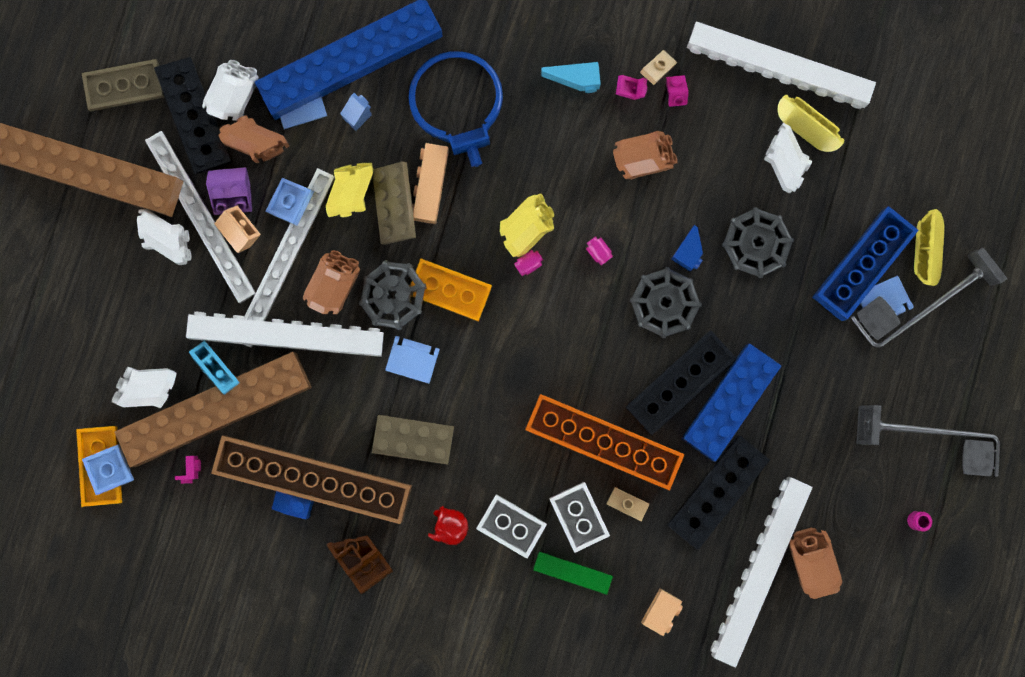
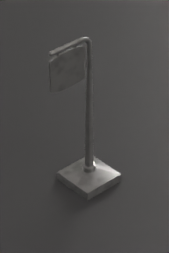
M981 248L967 255L975 266L972 274L883 342L875 343L870 336L872 335L876 340H879L900 324V320L882 297H877L857 312L859 321L854 316L851 319L872 346L881 347L976 279L984 278L992 286L1001 284L1007 280V277L987 251ZM860 322L864 325V327H865V328L867 329V331L870 333L869 335H868L867 332L864 330V328L860 325Z
M859 406L856 444L879 445V437L882 430L993 438L996 441V450H994L993 442L965 440L962 454V469L964 474L991 476L993 469H995L994 476L998 477L1000 441L997 436L986 433L883 423L881 421V406ZM994 452H996V453H995V467H993V466H994Z

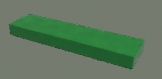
M540 551L533 569L534 571L606 595L613 575Z

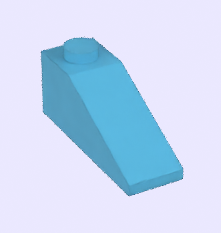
M598 62L541 68L542 77L579 91L593 93L600 89Z
M205 340L189 351L196 364L223 395L240 383Z

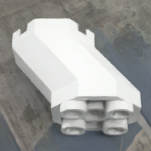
M229 60L228 63L218 66L217 73L203 100L202 107H207L206 112L223 120H227L228 116L233 117L232 120L242 117L256 87L254 81L259 78L257 70L252 67L241 66L235 60Z
M783 123L778 129L779 134L774 136L764 160L771 163L782 189L791 193L801 186L804 180L801 176L805 171H808L812 161L809 160V156L802 153L791 127Z
M140 209L138 211L141 216H137L138 235L140 239L144 238L145 243H141L142 247L146 250L155 249L178 265L187 264V261L191 260V251L187 247V242L190 240L188 230H184L180 224H169L148 209Z
M127 367L123 375L124 378L120 377L116 388L119 390L115 392L112 402L122 407L156 406L161 408L169 396L167 393L169 389H172L177 373L168 368L136 370Z

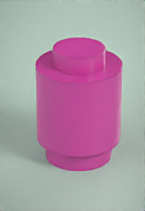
M594 237L587 243L589 247L586 250L596 263L599 262L601 266L613 257L612 251L602 238L597 239V237Z
M530 250L518 258L514 265L521 276H524L542 266L541 261L543 259L538 251L533 252V250Z
M914 511L908 516V525L913 530L923 532L929 530L932 526V518L926 512Z

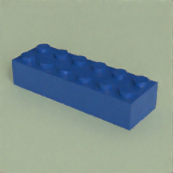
M886 207L879 213L812 298L839 320H847L919 230L892 208Z
M745 345L681 439L710 460L717 461L781 365L753 345Z

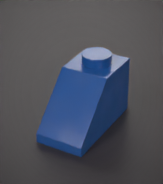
M694 225L671 258V260L689 272L693 268L697 270L703 261L700 259L703 251L697 226Z
M276 491L272 509L286 515L309 519L314 501Z

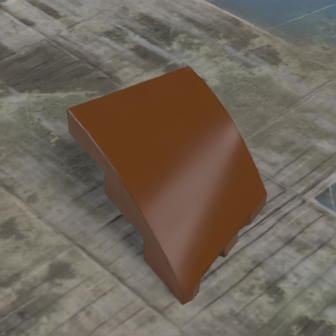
M368 535L358 537L357 539H346L345 541L326 544L361 594L393 572Z

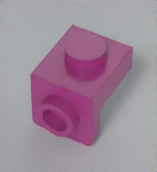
M625 75L618 76L616 95L633 100L645 97L647 92L646 78L635 79Z
M685 75L666 77L669 106L687 105L688 87Z
M186 456V476H175V480H181V484L193 483V479H198V471L201 470V461L198 459V456Z

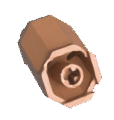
M247 115L238 118L236 123L224 125L219 129L221 133L218 136L225 146L251 156L255 163H259L258 159L261 158L263 161H268L284 152V146L286 148L289 147L283 135L258 126L253 118L248 119Z
M655 131L650 134L615 142V146H617L613 151L618 170L625 172V175H623L625 179L632 180L641 176L672 169L673 165L677 163V157L673 153L671 146L672 139L670 135H665L663 132Z
M335 250L325 253L320 259L318 267L303 295V300L307 299L308 307L322 314H328L329 311H334L333 314H338L343 308L345 300L360 271L358 267L359 262L356 259L347 258Z
M808 528L797 531L794 534V539H790L789 542L800 585L804 593L809 594V597L813 599L838 593L842 584V578L832 549L831 540L826 531L821 530L822 533H819L815 528Z

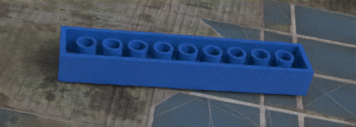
M417 0L254 82L274 120H277L281 116L443 37L442 29L427 0Z

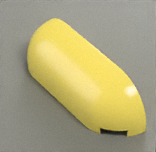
M788 95L782 97L778 104V115L782 122L789 125L798 135L818 150L824 152L835 151L843 145L844 139L838 134L840 129L801 98L796 96L793 99L788 97Z
M937 209L928 211V214L921 221L919 220L917 224L919 231L916 233L914 272L921 282L930 286L938 284L942 273L944 220L942 214Z

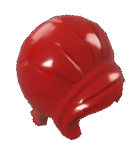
M441 506L440 510H435L433 514L438 517L435 535L428 533V537L448 545H456L462 542L468 533L469 527L465 515L454 509H446L444 506Z

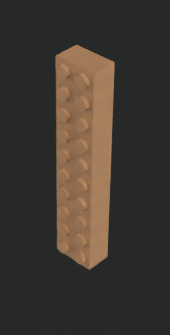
M0 123L1 165L169 217L173 216L183 180Z
M291 352L236 377L240 383L225 395L215 386L115 431L129 467L140 466L311 389L312 387L297 353Z
M229 436L221 437L211 472L214 475L401 524L412 488V485Z

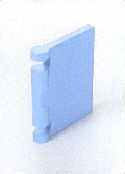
M319 97L280 118L285 130L326 117L327 113L322 97Z
M898 276L875 285L860 303L862 308H864L880 296L890 305L896 315L906 312L903 306L904 303H906L909 310L914 308Z
M395 336L385 371L430 383L440 349L436 348L434 355H430L431 346L405 338L403 339L402 346L397 345L400 337Z

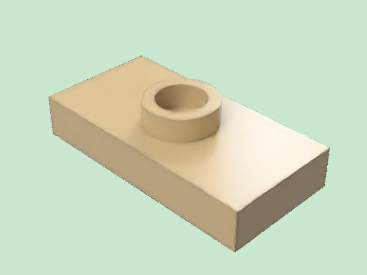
M663 50L640 73L655 85L677 62Z
M614 487L606 503L639 521H642L649 507V503Z

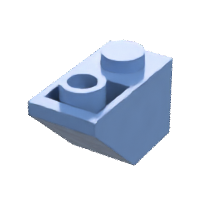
M353 93L340 114L357 131L371 116L369 110L371 107L362 95L358 97Z

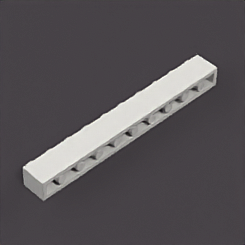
M699 22L695 23L687 48L692 53H702L708 55L710 59L726 61V64L730 66L738 65L744 67V70L748 72L756 71L762 73L763 77H773L779 79L783 84L791 83L797 85L801 90L807 91L809 89L815 91V94L819 96H829L837 102H847L852 107L858 109L865 108L870 103L876 85L874 81Z
M194 312V315L188 314L186 338L190 340L382 357L384 332H380L378 328H369L368 331L361 330V327L349 326V329H342V325L330 324V327H322V323L314 322L309 326L303 325L301 321H291V324L284 323V320L272 319V322H266L264 318L253 317V320H245V316L233 315V318H225V314L216 313L214 317L206 316L204 312Z
M787 477L786 480L782 481L779 488L781 490L779 498L776 497L772 504L773 512L765 520L764 526L766 528L764 533H760L758 536V547L750 555L749 561L751 563L749 568L745 569L741 579L743 582L735 590L733 605L730 604L726 611L728 617L725 623L722 622L719 627V638L711 646V655L715 659L736 668L813 487L791 477Z

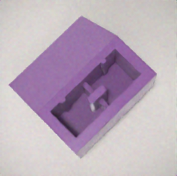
M246 167L208 171L206 186L214 215H221L225 210L237 205L242 212H252L250 181Z

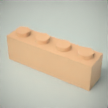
M425 143V148H421L420 159L423 161L422 166H418L417 169L419 183L415 185L413 196L416 197L415 204H412L414 221L431 224L437 223L449 154L447 146Z

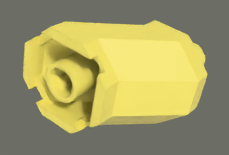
M358 163L357 166L347 165L334 170L335 181L325 206L328 217L339 214L340 217H348L354 211L362 212L366 210L364 197L373 174L372 163Z
M542 194L528 197L507 219L500 221L501 236L505 235L506 241H504V245L513 257L525 255L546 233L554 229L552 220L554 217L553 209L547 206Z

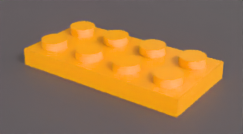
M420 259L416 273L427 287L424 291L423 301L479 322L492 285ZM413 281L411 282V287L415 286ZM413 292L412 297L416 298V292Z
M117 426L76 429L81 507L122 503L121 486L95 495L82 461L83 458L118 445V439L115 435V431L118 430Z

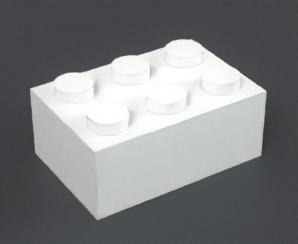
M585 482L549 498L574 553L610 536Z
M496 494L476 529L523 557L528 558L547 524Z

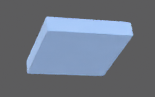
M282 178L265 212L297 226L314 191Z
M120 444L82 459L95 495L102 494L134 480Z

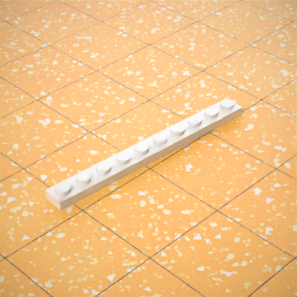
M160 131L146 139L145 141L163 173L184 181L178 199L238 303L241 304L256 294L255 290L222 233L214 225V219L165 134Z
M317 168L308 186V189H311L314 193L298 225L290 223L245 314V320H253V317L264 318V321L266 320L332 186L335 176Z

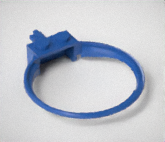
M460 51L439 54L426 61L414 75L409 89L410 110L415 121L426 133L451 145L454 155L467 152L471 167L481 165L482 161L478 148L490 145L488 130L496 121L502 107L503 92L501 82L494 69L476 55ZM448 58L471 59L483 66L493 79L496 89L495 104L491 113L484 120L486 124H483L482 128L451 136V134L446 135L445 131L432 127L421 117L415 101L416 86L421 75L429 67L441 60Z

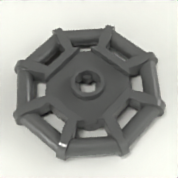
M753 207V210L730 220V226L722 247L725 248L735 270L738 269L758 276V278H763L764 275L781 267L784 268L787 265L786 260L791 245L794 243V238H791L781 215L777 216L760 210L758 207ZM753 218L754 223L752 225L745 227L742 224L743 222ZM760 218L771 221V225L761 223ZM774 227H778L783 238L779 239L776 236ZM736 229H739L741 231L739 240L733 241ZM759 237L763 246L756 247L753 241ZM778 244H783L779 256L776 254ZM733 247H739L740 253L743 255L740 260ZM772 257L775 262L764 267L763 261ZM746 259L757 262V268L744 264Z
M385 260L369 275L364 276L359 306H362L372 321L373 326L401 330L405 324L423 312L421 309L424 291L427 287L413 269L412 264L394 263ZM392 270L403 271L401 277L392 275ZM385 272L386 277H384L379 282L374 281L378 276ZM410 277L415 286L411 287L406 279ZM371 285L375 286L373 298H369ZM391 291L397 292L395 294L396 299L389 298ZM413 292H416L415 304L412 305L411 295L413 296ZM376 304L380 312L376 315L370 305ZM408 308L411 309L410 312L401 318V313ZM386 314H393L394 320L384 319Z
M665 267L663 270L648 275H642L632 298H630V303H632L639 323L638 326L661 336V338H666L684 330L689 331L699 307L702 306L692 282L694 280L671 270L670 267ZM664 277V283L654 286L651 282ZM672 278L683 284L681 287L672 285L669 281ZM645 287H649L651 290L647 298H640ZM686 288L691 301H686L683 290ZM663 297H666L667 300L670 299L671 303L668 304V308H666L664 305H661ZM646 303L649 315L644 317L640 304ZM685 306L691 308L686 319H684L681 315ZM654 318L662 322V327L660 328L648 321ZM678 319L680 322L678 325L667 328V322Z

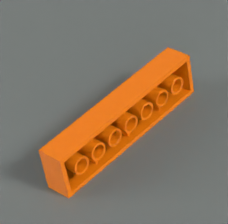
M542 394L539 395L525 429L530 433L666 490L671 489L685 455Z

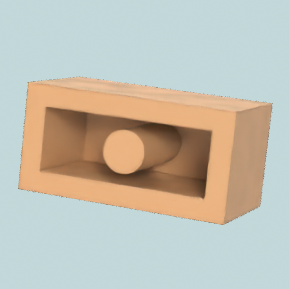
M238 205L225 210L214 223L237 253L249 249L261 235Z
M659 588L641 623L664 636L665 633L670 632L674 616L680 614L683 608L681 605L682 601Z

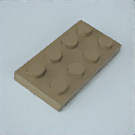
M148 60L82 73L88 110L95 111L164 98L154 71V67L159 66L158 60Z
M399 162L373 169L372 176L381 244L386 245L416 238L407 162Z
M378 415L372 453L448 465L454 426Z

